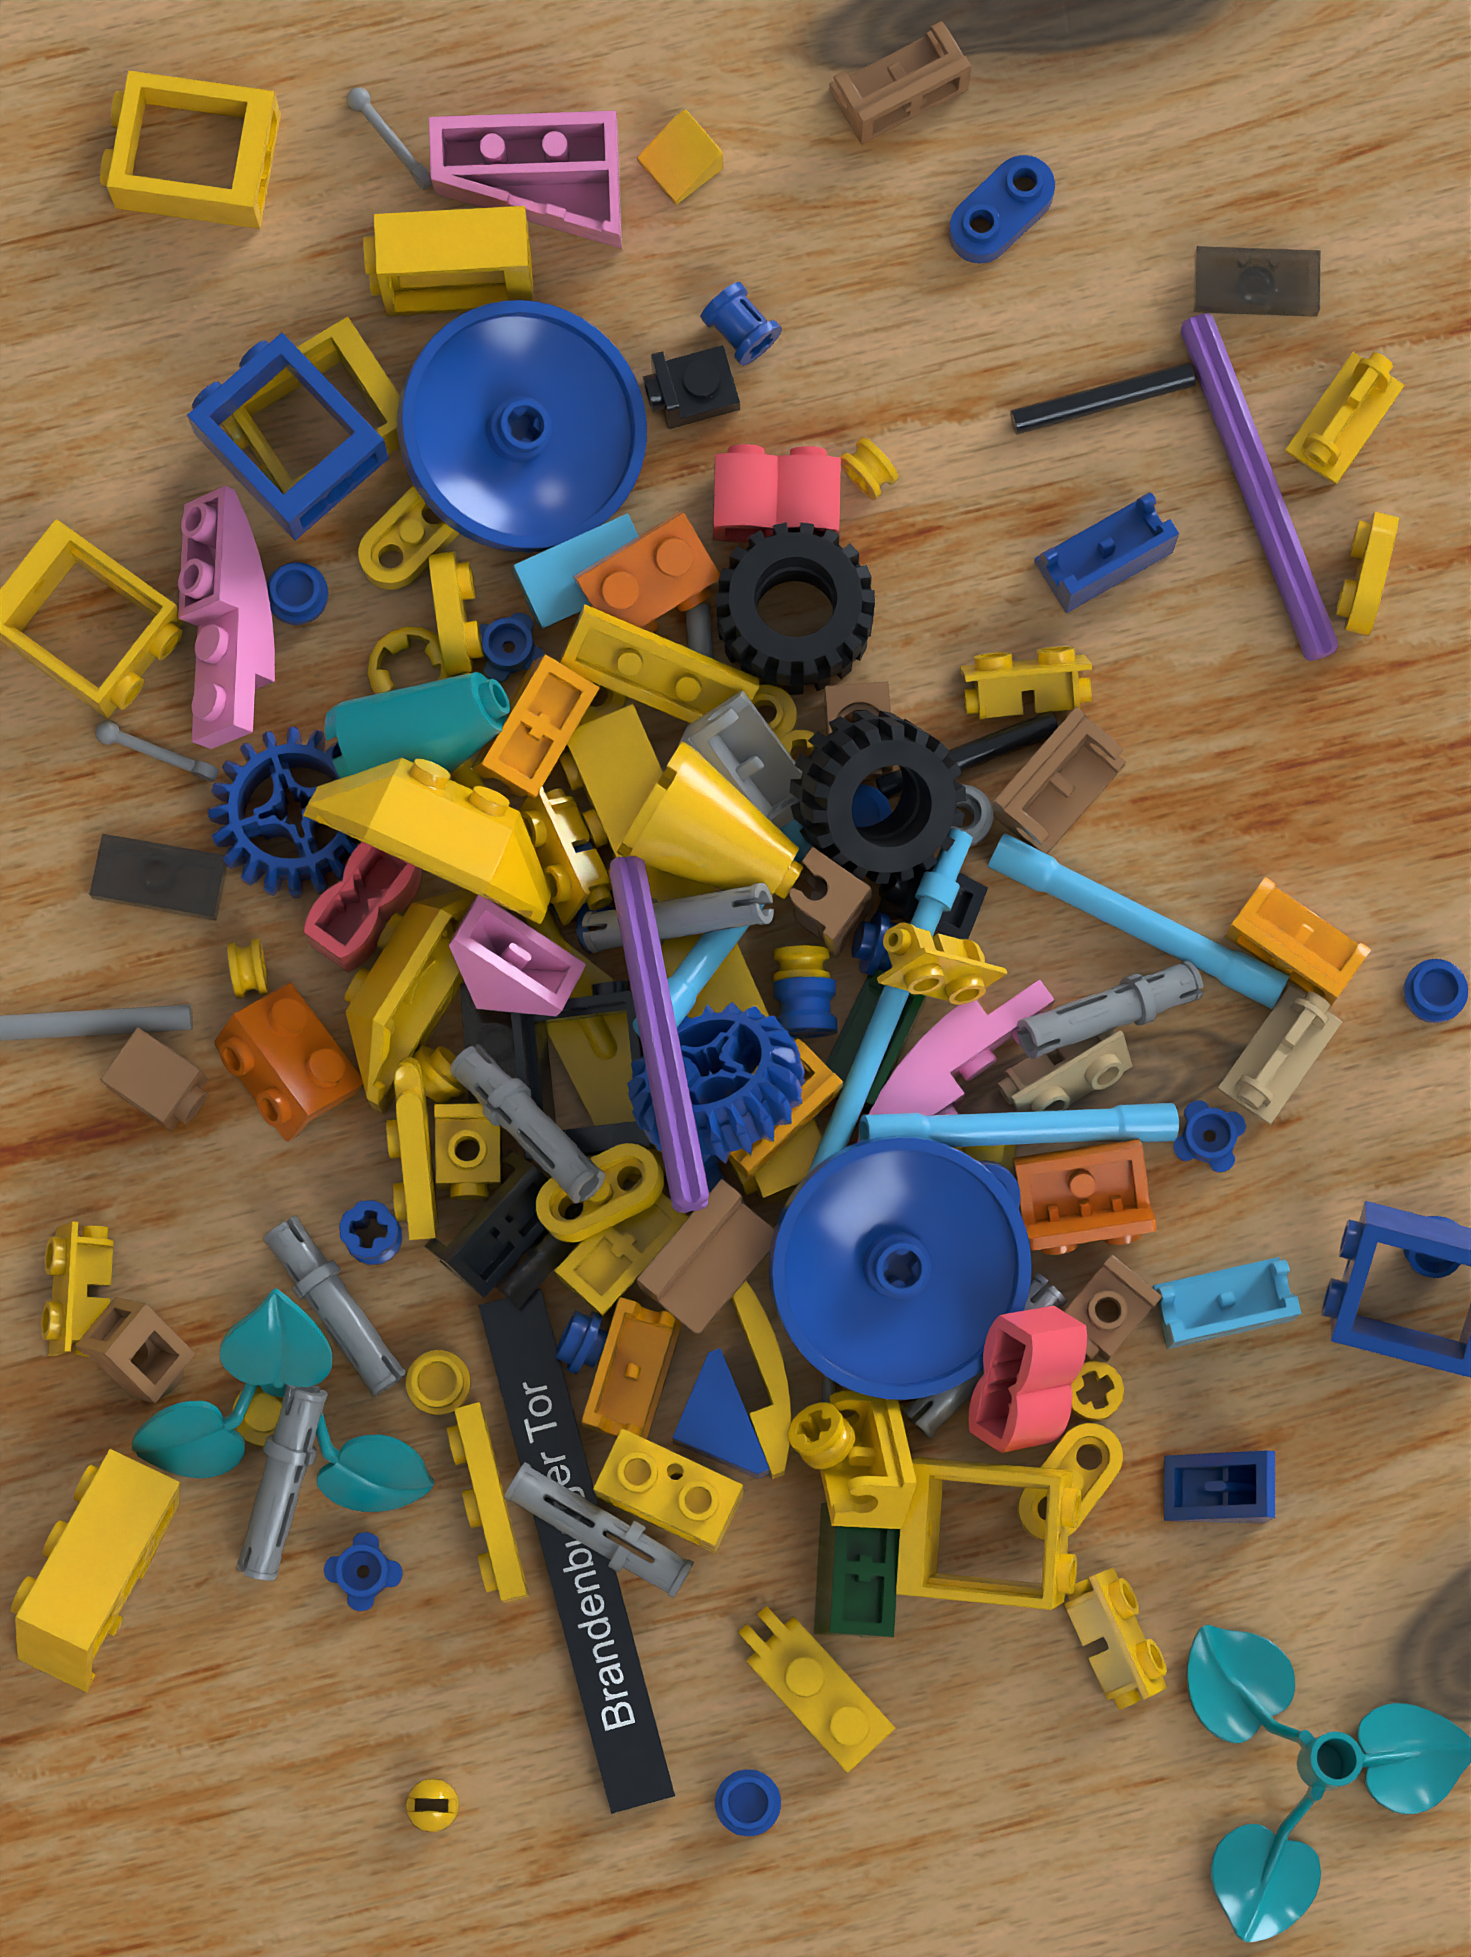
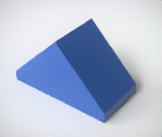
M718 1348L708 1352L672 1440L676 1445L758 1479L770 1474V1468L723 1353Z
M1275 1451L1164 1456V1521L1266 1523L1275 1518Z

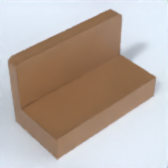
M721 1179L709 1193L707 1207L700 1211H694L637 1278L638 1287L694 1334H700L768 1255L775 1229L742 1203V1195Z

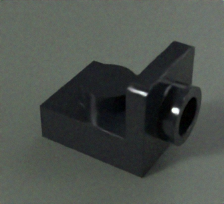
M723 345L667 361L663 351L651 354L652 374L643 376L645 391L652 413L663 410L668 429L740 410V400Z
M916 865L913 867L914 878L902 882L890 873L889 883L880 884L879 896L881 901L876 912L888 914L890 920H903L910 924L919 903L915 898V894L926 870ZM932 866V867H931L930 869H928L927 871L932 872V869H933L934 866ZM959 873L955 881L960 885L951 910L948 912L943 911L933 936L939 933L961 940H968L988 887Z

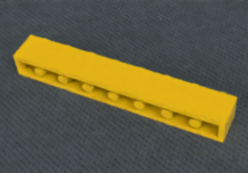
M633 704L578 726L565 747L567 752L561 754L558 759L571 791L582 787L591 809L583 812L582 816L595 847L598 848L607 844L613 859L623 857L616 852L655 784L664 774ZM645 865L651 898L657 899L658 902L715 892L712 886ZM703 933L665 939L661 949L667 979L676 971ZM736 943L697 995L695 1005L687 1014L689 1018L702 1015L707 1004L716 1013H719L732 1002L742 1012L756 1006L761 1014L765 1015V1017L769 1016L738 943ZM814 1119L749 1180L733 1165L745 1195L757 1191L762 1205L765 1206L792 1194L794 1189L807 1175L822 1139Z

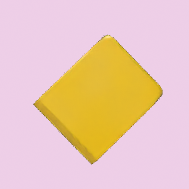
M686 109L677 114L637 157V161L675 205L679 204L723 169V153Z

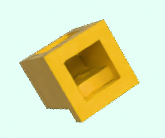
M480 1103L434 1104L436 1185L438 1189L450 1190V1199L453 1200L488 1199L489 1189H499L503 1184V1127L494 1126L483 1115V1106ZM464 1140L476 1141L480 1145L478 1156L472 1161L460 1160L456 1156V1148L460 1142Z

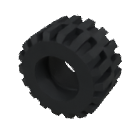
M786 522L773 525V535L765 538L761 530L749 536V547L745 550L739 546L736 547L729 556V568H722L718 580L719 590L716 594L717 629L719 639L724 641L725 654L731 663L738 661L741 665V671L763 679V685L778 687L781 684L790 686V694H803L804 685L814 684L816 691L825 689V686H830V678L835 675L842 680L851 672L852 662L855 659L860 661L865 653L868 637H871L875 590H871L872 576L867 565L860 566L859 552L851 543L842 548L839 545V534L828 528L823 537L815 535L814 524L801 522L800 532H788ZM790 581L805 582L817 587L827 596L833 607L832 617L820 630L802 637L785 636L770 629L758 615L757 607L763 595L781 583Z
M868 710L854 712V723H850L841 716L830 721L829 725L832 733L825 737L817 731L808 740L815 747L810 756L808 757L800 753L794 765L803 772L801 779L790 780L789 793L800 800L799 803L790 806L793 819L803 826L799 832L816 850L861 881L866 876L875 884H888L891 873L902 882L914 878L913 867L916 865L921 866L927 871L938 863L932 854L939 847L948 852L955 840L948 836L951 826L961 828L965 816L964 813L956 809V803L966 801V787L954 780L962 775L957 761L947 756L949 750L939 740L907 719L903 720L890 712L880 710L877 717ZM898 765L902 773L903 790L896 808L887 818L877 824L867 827H855L852 819V801L860 783L870 773L879 768Z

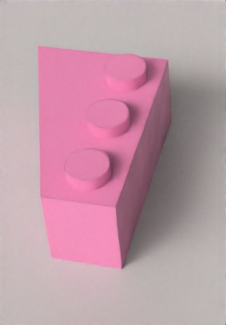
M616 111L429 117L431 181L436 194L482 208L525 206L527 221L622 249L619 139Z

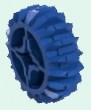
M290 727L286 733L287 744L278 745L274 734L271 731H266L262 735L266 750L257 754L252 745L243 743L240 750L247 763L243 767L229 760L223 764L222 768L225 774L234 782L233 784L214 783L211 791L213 795L219 800L228 803L216 805L208 810V817L211 822L225 825L212 834V839L217 847L232 846L223 857L228 868H236L246 863L241 878L249 886L256 883L266 873L264 890L268 895L275 896L280 890L283 880H288V888L292 898H301L304 892L303 881L310 879L317 893L323 894L327 890V884L323 875L333 871L339 881H343L345 865L342 862L346 858L349 859L352 852L358 846L355 844L356 841L360 840L338 831L333 840L318 851L316 833L321 823L303 816L306 806L317 787L307 788L299 785L294 781L290 768H309L326 774L334 781L340 779L332 761L342 755L338 741L333 743L324 752L325 735L322 731L314 730L309 737L307 745H302L298 728ZM271 776L274 786L272 797L266 804L253 809L254 816L245 818L247 804L254 790L266 778ZM286 788L290 789L295 802L299 801L303 809V820L301 821L305 833L303 838H301L295 824H290L287 817L289 801L285 793ZM264 835L266 840L278 837L287 838L295 843L300 858L286 859L272 856L256 847L250 839Z
M732 1002L722 1012L716 1013L707 1004L702 1015L694 1018L686 1016L678 1026L677 1032L703 1163L711 1155L716 1154L726 1164L730 1153L743 1149L751 1155L752 1143L759 1139L774 1142V1126L792 1124L791 1108L803 1104L801 1086L805 1084V1070L794 1038L789 1036L788 1031L777 1021L775 1016L765 1017L756 1006L742 1012ZM643 1054V1058L631 1063L633 1079L627 1083L629 1088L628 1096L634 1108L632 1113L638 1127L644 1130L649 1141L655 1145L658 1151H661Z

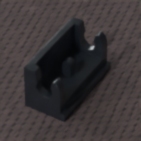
M511 1149L502 1160L515 1171L452 1242L446 1247L436 1238H431L424 1246L438 1257L440 1262L450 1272L483 1298L488 1295L546 1229L538 1218L536 1200L540 1189L549 1179L535 1165Z

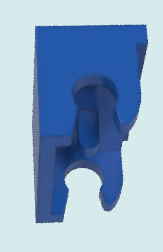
M1149 492L1141 496L1135 502L1054 548L1046 550L1035 558L1036 566L1065 613L1072 611L1173 553L1180 533L1171 519L1165 522L1161 521L1154 507L1156 498L1152 493Z

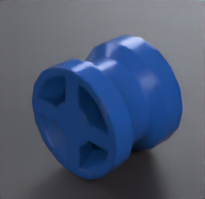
M796 977L773 982V998L780 1003V1015L776 1019L788 1031L790 1037L804 1039L837 1034V1018L831 1013L830 1001L836 996V980L824 977Z

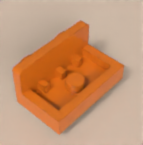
M679 511L573 576V579L590 607L653 633L659 627L656 618L676 606L680 612H685L712 595L709 586L719 580L720 573L685 513Z
M292 982L235 1012L215 1039V1046L219 1050L224 1066L230 1073L239 1077L256 1100L258 1110L263 1119L269 1125L275 1127L287 1142L299 1136L309 1121L355 1096L364 1086L360 1074Z
M1140 1139L1012 1158L1014 1177L1020 1188L1019 1212L1027 1230L1030 1250H1040V1252L1049 1255L1065 1254L1077 1249L1080 1243L1103 1240L1107 1244L1123 1245L1138 1241L1144 1233L1157 1231L1156 1217L1150 1207L1144 1150Z

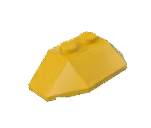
M404 758L381 764L316 788L303 816L318 823H323L541 924L552 893L520 812L509 807V800L500 793L483 786H475L473 790L450 780V773L436 763L424 759H415L413 763Z
M467 889L412 902L404 917L395 913L379 937L377 946L382 948L383 951L371 970L362 967L351 981L345 993L344 1000L350 1003L345 1012L366 1097L372 1109L383 1115L396 1095L394 1074L398 1063L407 1057L414 1058V1053L421 1046H426L464 983L449 943L474 898L478 895ZM497 904L498 906H500V907L503 908L504 910L508 911V908H506V907H504V906H502V905Z

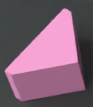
M480 895L474 898L449 943L451 952L476 1009L557 1016L563 1010L586 966L584 962L491 900Z

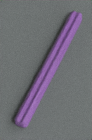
M1209 313L1193 316L1182 323L1181 335L1304 657L1308 661L1326 658L1336 652L1339 643L1214 317Z
M636 856L617 857L610 863L611 870L609 875L672 1207L680 1213L700 1211L707 1207L709 1191L645 862Z

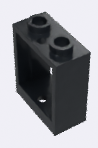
M630 981L592 984V996L568 999L563 1010L557 1016L511 1012L517 1078L521 1079L531 1089L530 1098L555 1123L556 1117L546 1023L627 1013L631 1060L634 1062L637 1059L643 1058L641 1038L633 1028L636 1012L632 991L630 990ZM636 1121L562 1130L586 1157L596 1156L612 1147L625 1143L638 1144L646 1149L656 1148L649 1141L644 1130L638 1127ZM525 1151V1158H526V1160H528V1161H535V1160Z

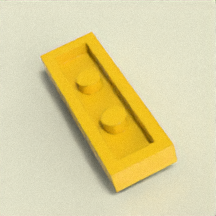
M586 604L582 608L559 660V663L591 682L688 723H693L742 690L752 702L759 688V678Z
M480 1402L455 1408L454 1411L458 1425L446 1427L455 1465L468 1464L473 1488L463 1490L462 1495L471 1529L481 1526L484 1529L489 1552L478 1554V1561L486 1592L498 1590L500 1599L504 1604L529 1598L530 1595L507 1502L504 1499V1489L484 1408Z

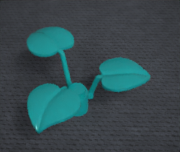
M273 1289L255 1310L234 1324L221 1341L219 1355L222 1365L232 1376L245 1382V1386L232 1413L223 1418L220 1410L206 1401H186L171 1405L157 1412L136 1431L132 1439V1451L136 1452L137 1456L144 1461L183 1477L212 1478L232 1470L239 1464L245 1453V1440L241 1434L233 1429L242 1423L258 1386H261L262 1390L271 1396L284 1397L286 1384L296 1387H309L322 1382L329 1375L332 1369L333 1354L321 1330L289 1297L279 1289ZM323 1412L320 1415L316 1436L323 1457L330 1463L318 1471L316 1482L321 1492L332 1502L361 1512L389 1511L415 1502L430 1492L434 1486V1479L429 1475L423 1459L406 1443L381 1434L363 1435L347 1441L339 1451L331 1442Z
M1212 1625L1201 1627L1193 1639L1187 1660L1186 1679L1189 1699L1200 1723L1217 1738L1232 1744H1240L1249 1740L1262 1724L1268 1732L1296 1742L1301 1747L1297 1757V1769L1301 1779L1309 1788L1303 1798L1280 1824L1276 1835L1265 1826L1259 1824H1246L1237 1827L1226 1834L1217 1844L1211 1860L1210 1877L1213 1890L1236 1936L1247 1943L1257 1942L1276 1936L1288 1929L1304 1915L1317 1895L1321 1879L1320 1861L1317 1853L1305 1843L1287 1839L1290 1832L1316 1801L1323 1797L1324 1791H1331L1351 1783L1358 1777L1361 1769L1366 1767L1365 1786L1368 1793L1379 1805L1393 1813L1403 1815L1427 1811L1440 1803L1449 1794L1462 1773L1471 1764V1737L1450 1720L1430 1710L1410 1704L1392 1703L1370 1711L1360 1720L1357 1726L1358 1743L1351 1736L1342 1732H1328L1315 1738L1308 1730L1300 1731L1276 1722L1271 1717L1287 1709L1295 1692L1293 1667L1285 1653L1277 1645L1253 1633L1226 1630Z

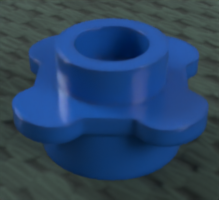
M514 613L510 617L500 618L491 624L479 626L483 652L487 661L484 672L489 680L495 679L499 683L505 682L510 674L524 669L528 670L534 660L544 655L543 650L535 646L531 634L534 628L533 621L524 613ZM506 643H513L515 649L511 653H506L503 650V646Z
M1202 1100L1189 1103L1184 1110V1117L1187 1122L1183 1134L1176 1138L1173 1143L1175 1155L1185 1162L1196 1159L1208 1163L1211 1169L1217 1173L1228 1171L1235 1163V1156L1232 1151L1237 1137L1241 1136L1246 1129L1244 1118L1235 1111L1226 1113L1218 1108H1209L1208 1104ZM1204 1132H1214L1215 1140L1213 1142L1205 1141L1203 1137Z
M369 1532L357 1534L353 1539L351 1547L347 1548L340 1556L330 1557L324 1566L326 1579L332 1583L339 1584L348 1595V1605L356 1611L369 1610L374 1604V1597L386 1587H396L401 1582L403 1576L401 1565L396 1561L387 1559L379 1549V1539ZM362 1565L367 1566L370 1570L366 1578H360L357 1574L358 1568Z

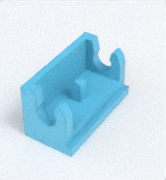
M628 513L513 565L512 573L520 587L536 624L542 630L581 612L584 604L589 606L573 576L638 537Z
M1279 1257L1153 1285V1289L1162 1296L1156 1304L1167 1349L1295 1320L1302 1313L1297 1295L1290 1292L1287 1279L1290 1269L1285 1259L1279 1260Z

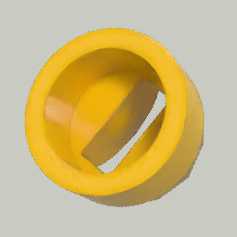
M440 1779L420 1781L410 1790L406 1799L407 1816L411 1823L422 1831H442L455 1821L459 1813L460 1802L457 1792L449 1783ZM416 1798L448 1799V1813L438 1811L415 1812Z

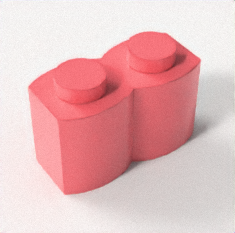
M739 444L730 446L728 453L715 454L713 540L749 543V536L761 530L766 538L773 535V525L786 522L788 532H800V523L803 522L814 524L815 535L823 537L827 528L839 534L841 458L827 456V450L815 446L796 447L790 450V455L775 456L765 454V449L761 446Z
M361 842L347 861L343 873V881L328 888L316 900L309 911L304 933L311 947L346 972L358 968L367 961L378 947L377 943L385 928V922L389 921L395 913L400 914L416 896L421 885L423 870Z
M1056 1306L999 1315L988 1331L983 1351L984 1375L976 1384L970 1401V1433L1000 1453L1056 1442L1064 1433L1070 1418L1072 1408L1071 1383L1078 1376L1085 1360L1087 1349L1086 1325Z

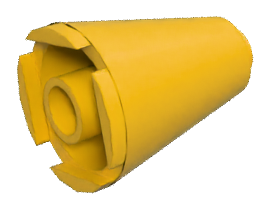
M683 741L667 764V769L655 784L616 852L623 857H639L647 866L722 890L747 887L763 882L770 890L771 896L774 893L783 899L788 895L804 867L793 860L799 847L698 751Z

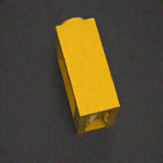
M128 70L124 92L116 91L112 102L111 125L112 128H117L114 149L106 148L104 150L100 168L101 185L107 186L115 209L261 229L281 117L275 91ZM145 104L244 118L232 189L133 175Z
M525 206L374 214L375 236L363 238L366 275H369L371 296L382 295L387 316L468 312L474 308L495 302L512 300L534 301L532 251Z
M347 316L299 345L297 348L320 373L325 372L340 362L342 363L382 424L375 431L384 439L388 455L399 449L397 412L400 395L349 317ZM286 367L221 423L227 435L241 450L249 446L260 463L257 467L282 494H285L311 470L292 481L251 416L302 386Z
M58 519L53 521L0 589V642L106 719L112 715L117 707L124 710L135 700L144 684V679L141 676L155 658L163 660L174 650L182 636L183 630L179 627L184 621L178 619L179 610L176 604ZM75 563L153 618L100 688L22 633V630Z
M621 1428L593 1488L599 1500L714 1554H717L743 1497V1484ZM682 1475L678 1480L671 1479V1476Z
M928 1457L912 1459L917 1485L903 1527L900 1529L897 1595L1052 1610L1064 1602L1065 1594L1073 1593L1077 1575V1558L1075 1554H1067L1069 1527L1077 1528L1079 1523L1081 1491L1079 1488H1071L1072 1471ZM943 1480L1047 1490L1042 1583L937 1573Z

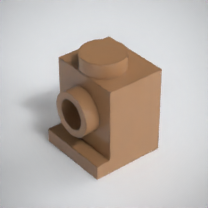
M1111 1255L1064 1312L1086 1325L1087 1349L1085 1358L1091 1361L1098 1354L1108 1362L1162 1296L1114 1255ZM1101 1300L1114 1302L1119 1310L1118 1319L1111 1323L1099 1320L1095 1313L1096 1304Z
M115 1297L75 1345L82 1354L90 1356L130 1397L154 1404L160 1398L171 1393L179 1385L184 1375L183 1369L196 1354L146 1303Z

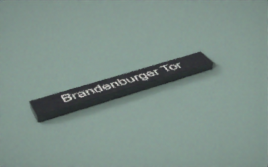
M537 1289L478 1305L520 1466L526 1462L534 1470L556 1481L572 1492L581 1495L599 1507L593 1490L594 1486L561 1361L554 1358L557 1346L542 1290ZM544 1499V1501L588 1527L593 1528L595 1526L552 1499ZM533 1514L611 1814L674 1797L675 1792L617 1573L614 1569L608 1567L611 1560Z

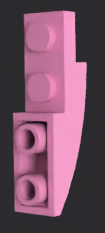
M227 486L218 488L184 504V515L181 522L183 535L181 572L178 579L180 590L178 619L198 626L195 642L196 666L194 697L192 700V742L209 749L216 748L253 732L255 689L275 682L273 623L266 579L246 514L235 490Z
M1039 979L989 1015L985 1013L977 1000L958 1005L930 1029L896 1067L882 1088L868 1115L920 1113L925 1116L957 1115L958 1112L955 1108L962 1104L965 1093L954 1078L961 1073L963 1078L969 1081L985 1071L997 1061V1057L992 1051L1012 1037L1020 1045L1017 1031H1020V1029L1017 1027V1022L1020 1019L1050 1011L1055 999Z

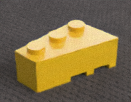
M109 1449L99 1468L91 1464L84 1472L73 1498L79 1502V1505L68 1523L59 1520L53 1527L42 1551V1555L47 1557L48 1560L37 1579L31 1576H27L24 1579L10 1609L12 1613L16 1614L17 1660L86 1693L96 1676L92 1672V1662L107 1634L116 1635L124 1617L118 1614L138 1578L143 1580L179 1507L180 1500L179 1481L112 1449Z

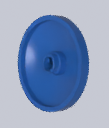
M512 300L486 304L474 308L446 324L425 345L411 365L402 387L397 412V431L402 459L413 485L424 502L442 521L461 535L479 544L509 552L529 553L546 551L601 526L620 508L633 489L641 471L646 450L647 421L642 394L630 366L620 351L602 332L583 318L565 309L536 301Z
M914 1136L877 1137L845 1147L829 1156L809 1172L794 1189L781 1211L772 1236L769 1253L770 1290L775 1310L787 1336L808 1362L826 1377L843 1387L871 1397L899 1400L923 1398L955 1388L984 1369L983 1351L985 1340L994 1320L999 1315L1020 1312L1025 1309L1031 1283V1250L1025 1224L1013 1198L994 1174L980 1162L949 1145L927 1138Z

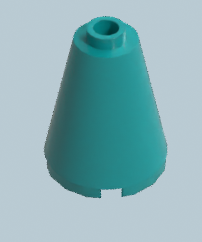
M474 672L343 701L334 705L326 713L324 730L326 741L336 736L342 755L332 761L340 779L399 758H404L413 763L415 759L428 760L443 767L451 774L503 731L502 727L506 714L510 712V704L504 689L495 679L488 680L481 673Z

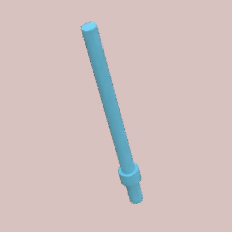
M954 828L950 829L948 836L954 839L955 842L948 852L941 848L936 860L938 863L934 865L932 872H924L915 894V898L919 903L910 924L930 931L932 937L943 911L948 912L952 908L960 885L955 881L973 840L972 836L966 832ZM884 986L808 1173L829 1156L847 1147L909 996L908 991Z

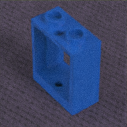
M281 332L270 343L263 340L249 349L239 363L240 369L223 384L217 381L203 389L192 403L193 410L187 414L194 434L296 541L389 459L384 439ZM286 367L349 433L350 437L285 494H282L219 425Z
M1365 1201L1359 1222L1348 1219L1344 1229L1339 1257L1348 1260L1342 1281L1334 1278L1330 1279L1323 1302L1322 1316L1331 1318V1341L1471 1378V1303L1459 1341L1356 1315L1377 1242L1471 1266V1228Z

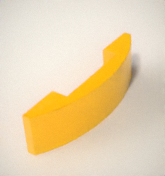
M745 1281L731 1297L771 1403L768 1407L749 1413V1419L770 1468V1476L773 1480L784 1475L789 1453L788 1430L791 1425V1408L788 1380L775 1333L757 1296L748 1282Z

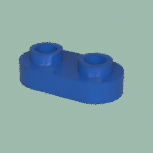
M1029 155L1015 156L1002 163L954 210L949 228V239L954 251L961 258L972 263H988L999 258L1050 208L1054 196L1055 179L1049 166L1042 160ZM1020 177H1027L1034 182L1035 187L1030 191L1024 192L1018 190L1013 182ZM983 218L990 222L992 228L988 232L978 233L971 228L970 223L975 219Z

